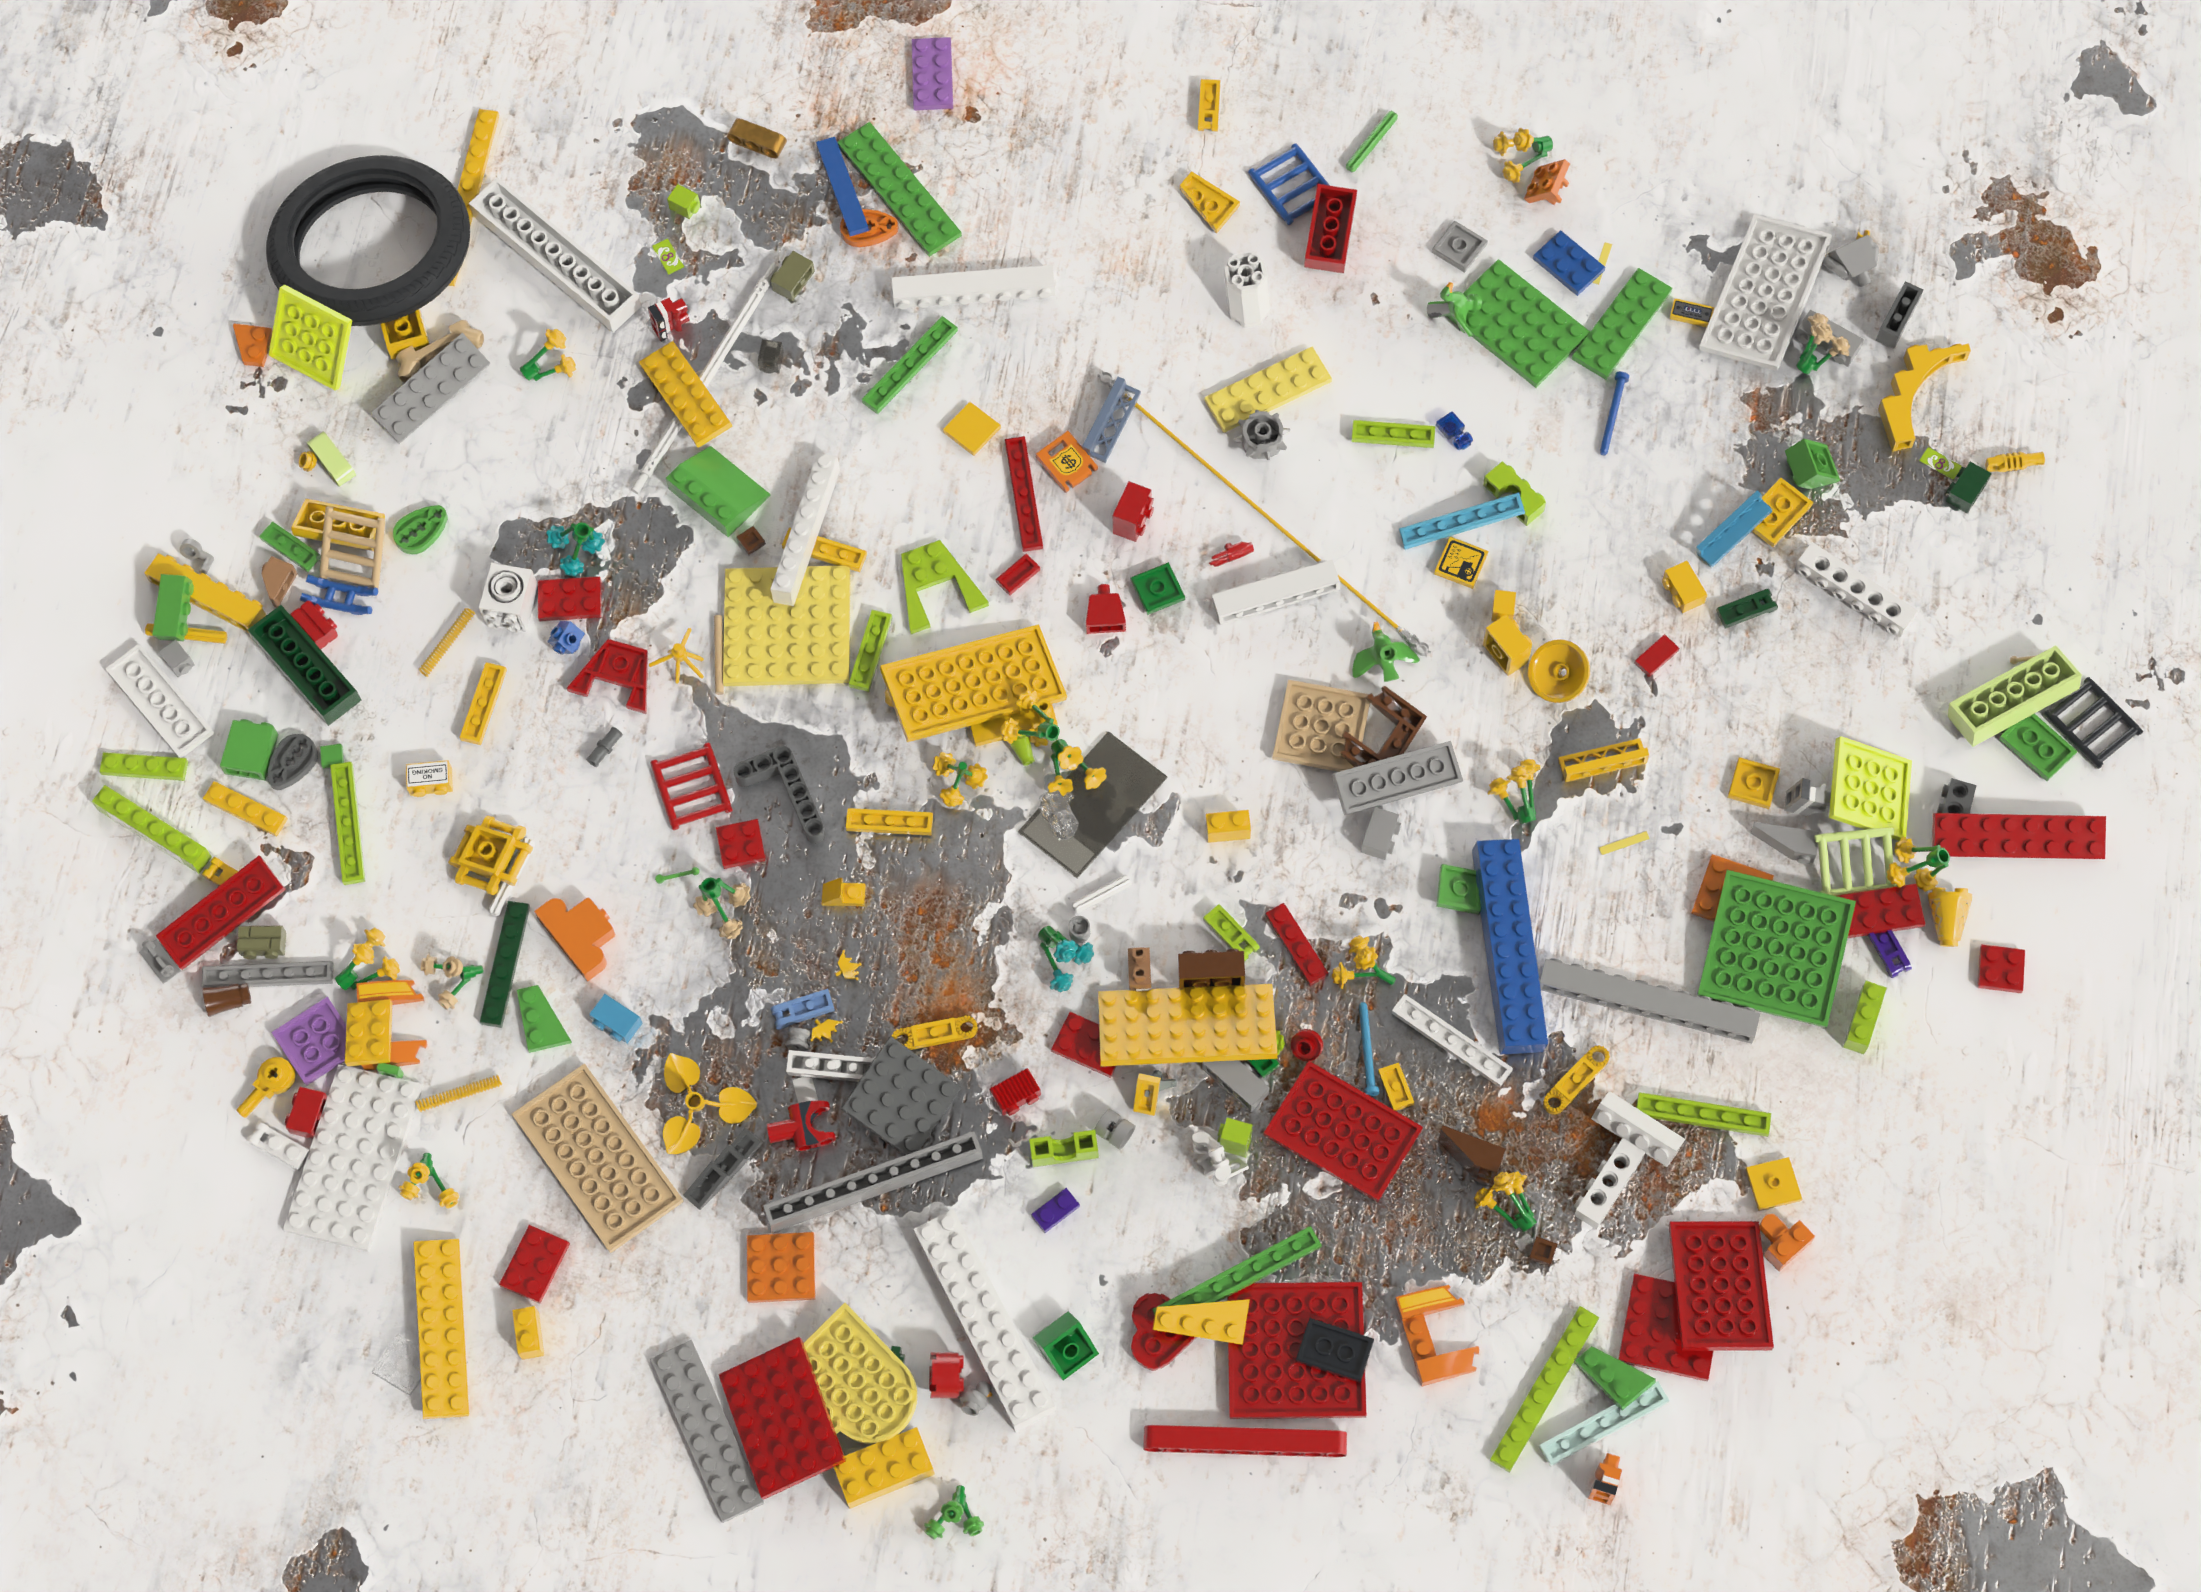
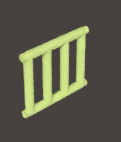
M1894 828L1814 835L1819 849L1822 891L1820 892L1838 896L1896 887L1897 884H1891L1887 879V870L1890 869L1889 864L1893 863L1891 835H1894ZM1870 838H1883L1886 884L1874 885ZM1861 839L1865 886L1852 887L1848 840ZM1840 841L1843 888L1831 889L1827 842Z

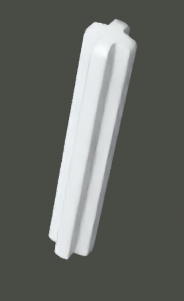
M524 838L522 841L524 843L531 845L532 847H534L535 845L534 842L528 838ZM520 850L517 851L506 874H509ZM530 854L527 855V857H526V859H525V861H524V863H523V865H522V867H521V869H520V871H519V873H518V875H517V877H516L517 879H518V877H519V875H520V873H521V871H522V869H523V867H524V865H525V863H526V861H527V859H528V857H529ZM502 881L488 909L489 913L495 916L500 915L514 886Z

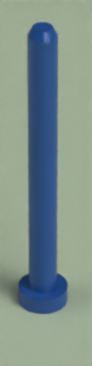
M1619 371L1615 373L1614 379L1617 382L1600 448V454L1603 456L1608 453L1624 384L1629 381L1630 376L1626 372Z

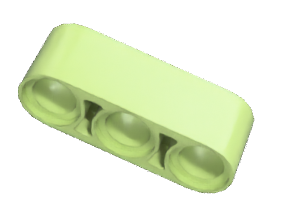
M324 431L306 442L309 449L314 452L315 457L339 487L356 476L351 465Z

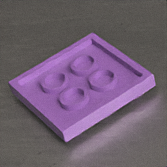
M328 996L271 1032L306 1086L337 1067L338 1064L345 1062L346 1024Z

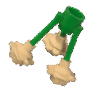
M1815 313L1813 316L1808 317L1807 320L1812 325L1810 327L1811 335L1803 353L1799 357L1800 360L1796 364V367L1805 374H1810L1812 370L1817 371L1824 362L1838 353L1849 356L1848 349L1850 348L1846 338H1843V336L1838 338L1832 335L1831 325L1827 323L1828 318L1825 315ZM1831 340L1833 347L1829 350V353L1816 362L1817 357L1813 355V352L1817 345L1822 341L1828 343Z
M706 878L699 885L702 896L696 897L693 907L697 910L698 915L704 914L705 917L719 911L723 919V926L718 929L720 932L719 936L726 939H735L740 935L743 923L741 920L737 921L727 917L717 898L721 895V887L729 891L728 902L733 904V907L745 906L746 902L751 898L749 894L750 887L746 886L744 882L730 887L721 878Z

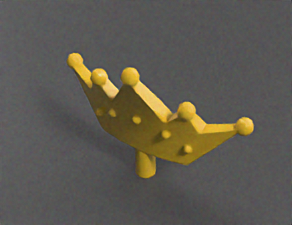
M842 950L838 961L841 970L836 972L835 975L839 976L843 973L845 979L859 980L858 977H855L859 972H855V970L862 964L850 963L852 958H845V950Z
M816 1019L814 1022L818 1026L812 1028V1039L810 1041L813 1042L815 1038L822 1041V1036L832 1043L831 1031L837 1032L835 1026L840 1023L842 1024L843 1021L827 1019L820 1023Z

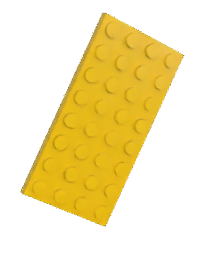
M1039 624L880 666L882 677L907 742L1020 713L1016 702L1018 696L1027 689L1037 692L1039 701L1036 702L1037 704L1042 700L1048 701L1049 704H1054L1067 699V694Z
M1272 984L1245 985V987L1240 985L1225 987L1207 986L1202 988L1184 987V990H1179V988H1160L1149 991H1098L1101 1066L1277 1059Z

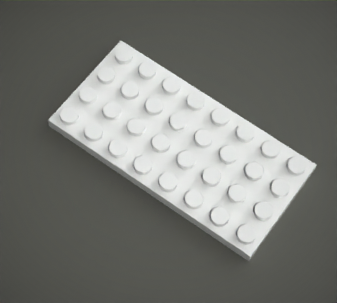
M1754 215L1699 345V349L1778 371L1831 243L1832 234Z
M338 1064L283 1227L285 1232L367 1252L370 1251L417 1107L415 1101L418 1102L423 1085L421 1083Z

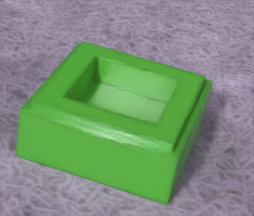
M342 744L320 746L321 766L323 769L331 768L330 765L344 763Z
M378 1063L377 1071L379 1074L403 1078L404 1073L400 1067Z

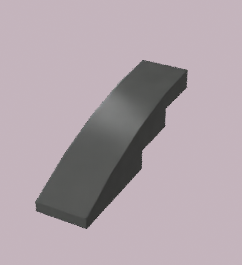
M744 1128L731 1145H727L714 1162L711 1161L683 1196L701 1210L735 1176L763 1142L748 1128Z

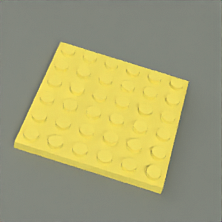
M843 565L807 566L794 606L773 602L771 586L778 567L725 569L724 686L849 683L850 567Z

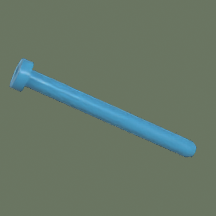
M1361 1002L1359 1004V1015L1367 1085L1364 1088V1093L1369 1096L1379 1095V1087L1375 1086L1368 1007L1365 1002Z

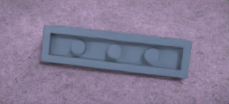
M1119 376L1082 446L1083 450L1090 457L1104 463L1107 462L1141 395L1140 390L1126 385V380ZM1124 391L1135 394L1131 401L1123 403L1121 397ZM1123 408L1125 413L1123 418L1114 420V411ZM1114 426L1115 434L1105 438V428ZM1103 443L1107 447L1104 456L1094 452L1096 446Z

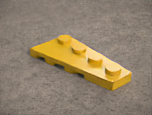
M1250 1299L1156 1307L1152 1330L1243 1345Z

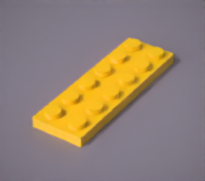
M674 341L669 342L639 361L644 372L698 448L733 427Z

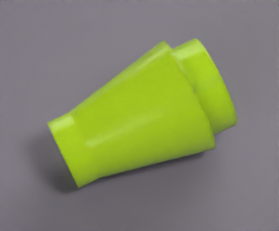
M1026 735L1017 736V740L1010 744L1023 766L1035 762L1029 741L1030 738Z

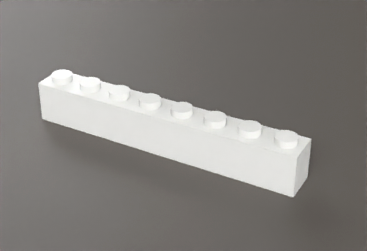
M1053 265L892 277L895 309H908L910 307L926 308L934 305L948 306L958 303L965 305L971 302L987 303L996 300L1009 301L1010 299L1027 300L1033 297L1048 298L1055 296Z
M817 453L771 586L774 603L794 606L840 472L837 456Z

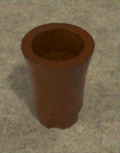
M248 983L202 988L208 1017L243 1007V1005L251 1004L252 1002Z

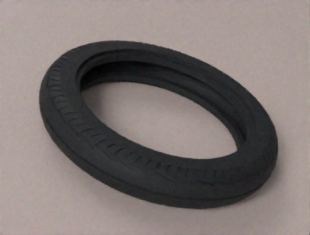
M387 155L365 156L345 160L315 173L297 186L283 201L272 220L267 236L266 258L268 269L278 290L283 285H286L351 319V326H370L390 322L409 315L427 305L440 295L455 278L464 262L469 247V215L462 197L453 184L438 171L421 162ZM375 192L404 194L421 201L437 216L436 235L428 252L411 270L390 282L362 289L337 288L315 280L300 266V250L308 230L327 210L349 198Z

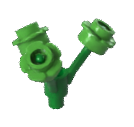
M962 1485L956 1487L952 1501H948L941 1507L942 1515L938 1521L930 1519L928 1523H924L926 1528L924 1532L934 1540L937 1537L943 1538L942 1534L945 1528L941 1524L944 1520L948 1523H957L961 1520L963 1513L967 1517V1520L962 1524L964 1534L968 1533L970 1536L978 1535L983 1531L982 1527L984 1526V1522L980 1520L979 1516H971L966 1502L965 1487Z

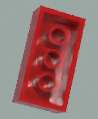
M1323 184L1317 185L1304 268L1344 273L1358 190Z

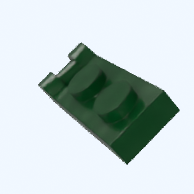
M1764 589L1720 606L1716 609V612L1726 629L1762 614L1774 612L1778 609L1776 601L1772 600L1770 589ZM1759 601H1764L1765 604L1761 605Z

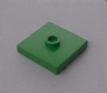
M1169 562L1130 577V581L1147 615L1185 600V595Z

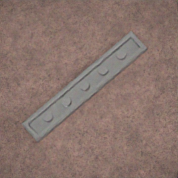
M332 961L203 966L201 987H220L237 983L239 985L248 983L249 987L333 984L334 963Z

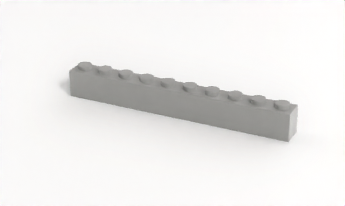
M1555 958L1545 959L1540 978L1541 991L1750 1044L1754 1041L1760 1013L1755 1012V1009L1750 1007L1739 1008L1730 1002H1715L1706 996L1696 997L1686 991L1676 992L1669 990L1666 986L1648 985L1643 980H1628L1623 975H1608L1599 969H1584L1582 965L1565 964Z
M975 1131L763 1206L772 1232H776L983 1159L982 1151Z

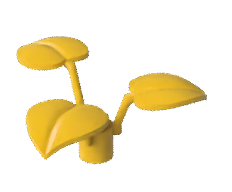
M673 1053L668 1055L664 1067L666 1085L674 1093H681L687 1089L688 1095L685 1098V1103L689 1108L688 1120L681 1116H675L670 1118L663 1128V1139L668 1154L684 1153L697 1144L700 1138V1128L698 1125L691 1123L693 1112L702 1110L705 1105L720 1107V1117L730 1124L744 1121L757 1107L755 1099L748 1092L737 1087L723 1089L719 1093L720 1103L704 1100L701 1094L692 1092L690 1087L695 1085L700 1078V1068L696 1062L690 1058Z

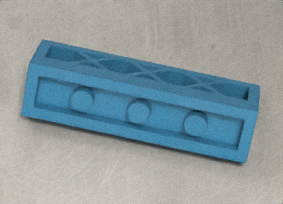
M1758 490L1752 494L1696 547L1697 555L1711 568L1772 513V508L1762 500V494Z

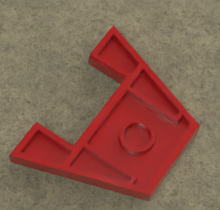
M607 639L566 688L568 692L588 697L594 679L632 689L626 708L647 714L648 651Z

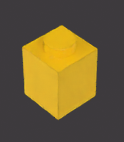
M1495 590L1491 621L1495 622L1506 614L1510 619H1513L1516 592Z

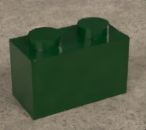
M1971 461L1966 468L1962 466L1956 476L1959 479L1956 483L1952 482L1946 491L1949 494L1946 502L1968 514L1987 485L1992 473Z

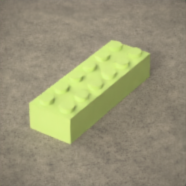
M2055 645L1950 702L1948 718L1971 746L1974 747L2078 690L2082 674Z

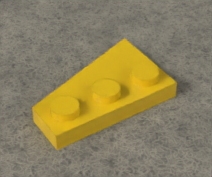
M1192 171L1180 184L1181 192L1216 234L1240 206V201Z

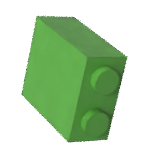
M241 719L240 721L233 720L220 763L224 774L266 781L270 760L279 735L274 726L265 722L256 724L246 719Z

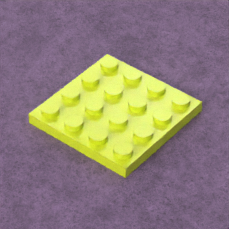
M283 285L279 289L269 356L336 391L341 385L352 320Z
M1842 736L1836 738L1829 818L1864 830L1893 827L1894 835H1891V839L1900 841L1902 837H1906L1912 760Z

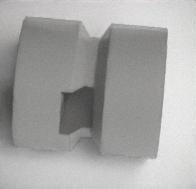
M1108 1109L1100 1118L1094 1130L1101 1138H1109V1143L1120 1150L1128 1142L1136 1126L1126 1119L1120 1120L1119 1114ZM1114 1124H1116V1127L1114 1128V1130H1113L1112 1132H1110V1130L1112 1129V1127L1114 1126Z

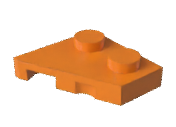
M233 324L244 365L264 367L271 343L272 328Z

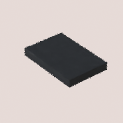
M1309 1318L1296 1362L1361 1383L1374 1338Z

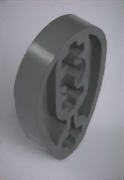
M292 734L281 740L271 757L268 768V782L273 789L282 790L290 787L309 773L318 759V751L314 742L303 734ZM306 743L307 747H302V749L300 750L299 745H304ZM300 751L301 756H300V757L296 756V757L294 758L293 753H294V752L298 753V752ZM294 760L295 764L288 765L286 762ZM275 777H277V778H280V777H281V778H282V781H281V782H280V781L275 782L274 778H275Z

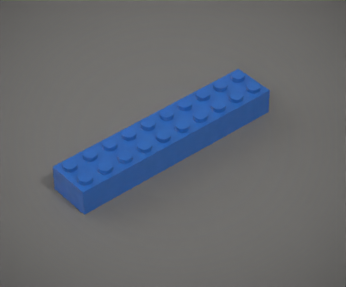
M1519 839L1477 841L1472 849V856L1480 896V914L1499 1053L1502 1055L1543 1052L1548 1045L1520 841Z

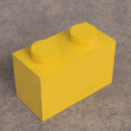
M1688 561L1665 570L1662 579L1663 586L1667 591H1670L1674 605L1677 608L1679 607L1682 613L1705 603L1707 593Z
M1249 810L1206 814L1208 843L1250 839Z
M536 1307L512 1310L517 1352L520 1358L524 1360L544 1356L540 1316Z

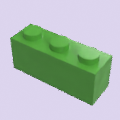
M161 574L152 634L159 640L174 641L176 639L177 641L184 642V638L188 633L187 617L191 612L190 596L194 591L192 580L188 577Z

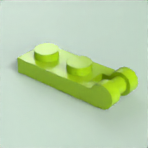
M1220 904L1203 917V921L1230 949L1244 951V961L1249 958L1248 955L1260 949L1258 943ZM1244 941L1247 946L1242 949L1239 944Z

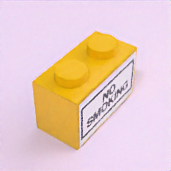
M449 761L406 764V785L410 796L424 797L426 794L445 795L447 792H453L452 767Z

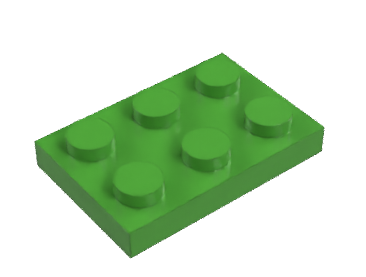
M2035 713L2010 726L1999 738L2047 782L2078 752Z

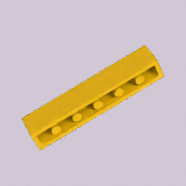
M158 553L145 571L149 582L157 586L160 585L161 574L188 577L194 585L193 594L190 596V603L249 633V628L266 616L263 605L254 599L252 601L246 599L244 594L239 591L233 592L229 590L222 582L215 583L211 581L209 576L204 573L198 574L194 572V569L187 564H183V566L178 564L169 555L163 556Z

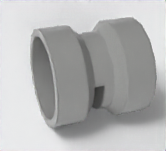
M1084 916L1073 917L1068 925L1069 936L1076 943H1083L1090 937V923Z

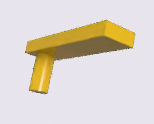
M1046 700L1040 701L1037 707L1048 717L1053 718V724L1057 725L1052 704H1049ZM1030 710L1029 713L1024 711L971 725L970 727L975 746L977 747L1003 740V736L1000 734L1001 725L1004 721H1008L1009 718L1018 721V727L1026 731L1032 728L1033 723L1040 724L1045 722V720L1036 711Z

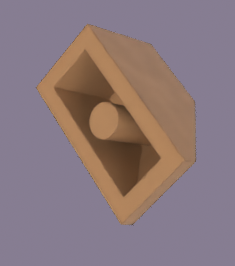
M271 556L269 561L264 563L261 574L273 606L277 608L298 573L292 564Z

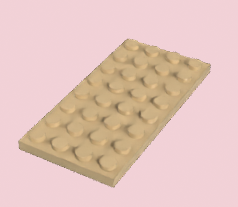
M585 1063L512 1113L516 1122L610 1253L684 1202Z

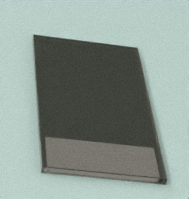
M1109 731L1083 759L1088 768L1099 769L1103 767L1106 770V779L1101 782L1100 786L1095 789H1086L1084 782L1087 776L1085 774L1086 771L1078 764L1077 768L1066 777V779L1072 780L1073 790L1064 796L1050 795L1018 831L1021 836L1025 837L1077 879L1168 778L1166 774L1162 773Z

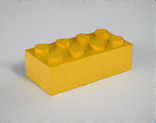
M917 1427L900 1433L889 1440L875 1443L845 1455L846 1462L834 1467L849 1509L935 1475Z

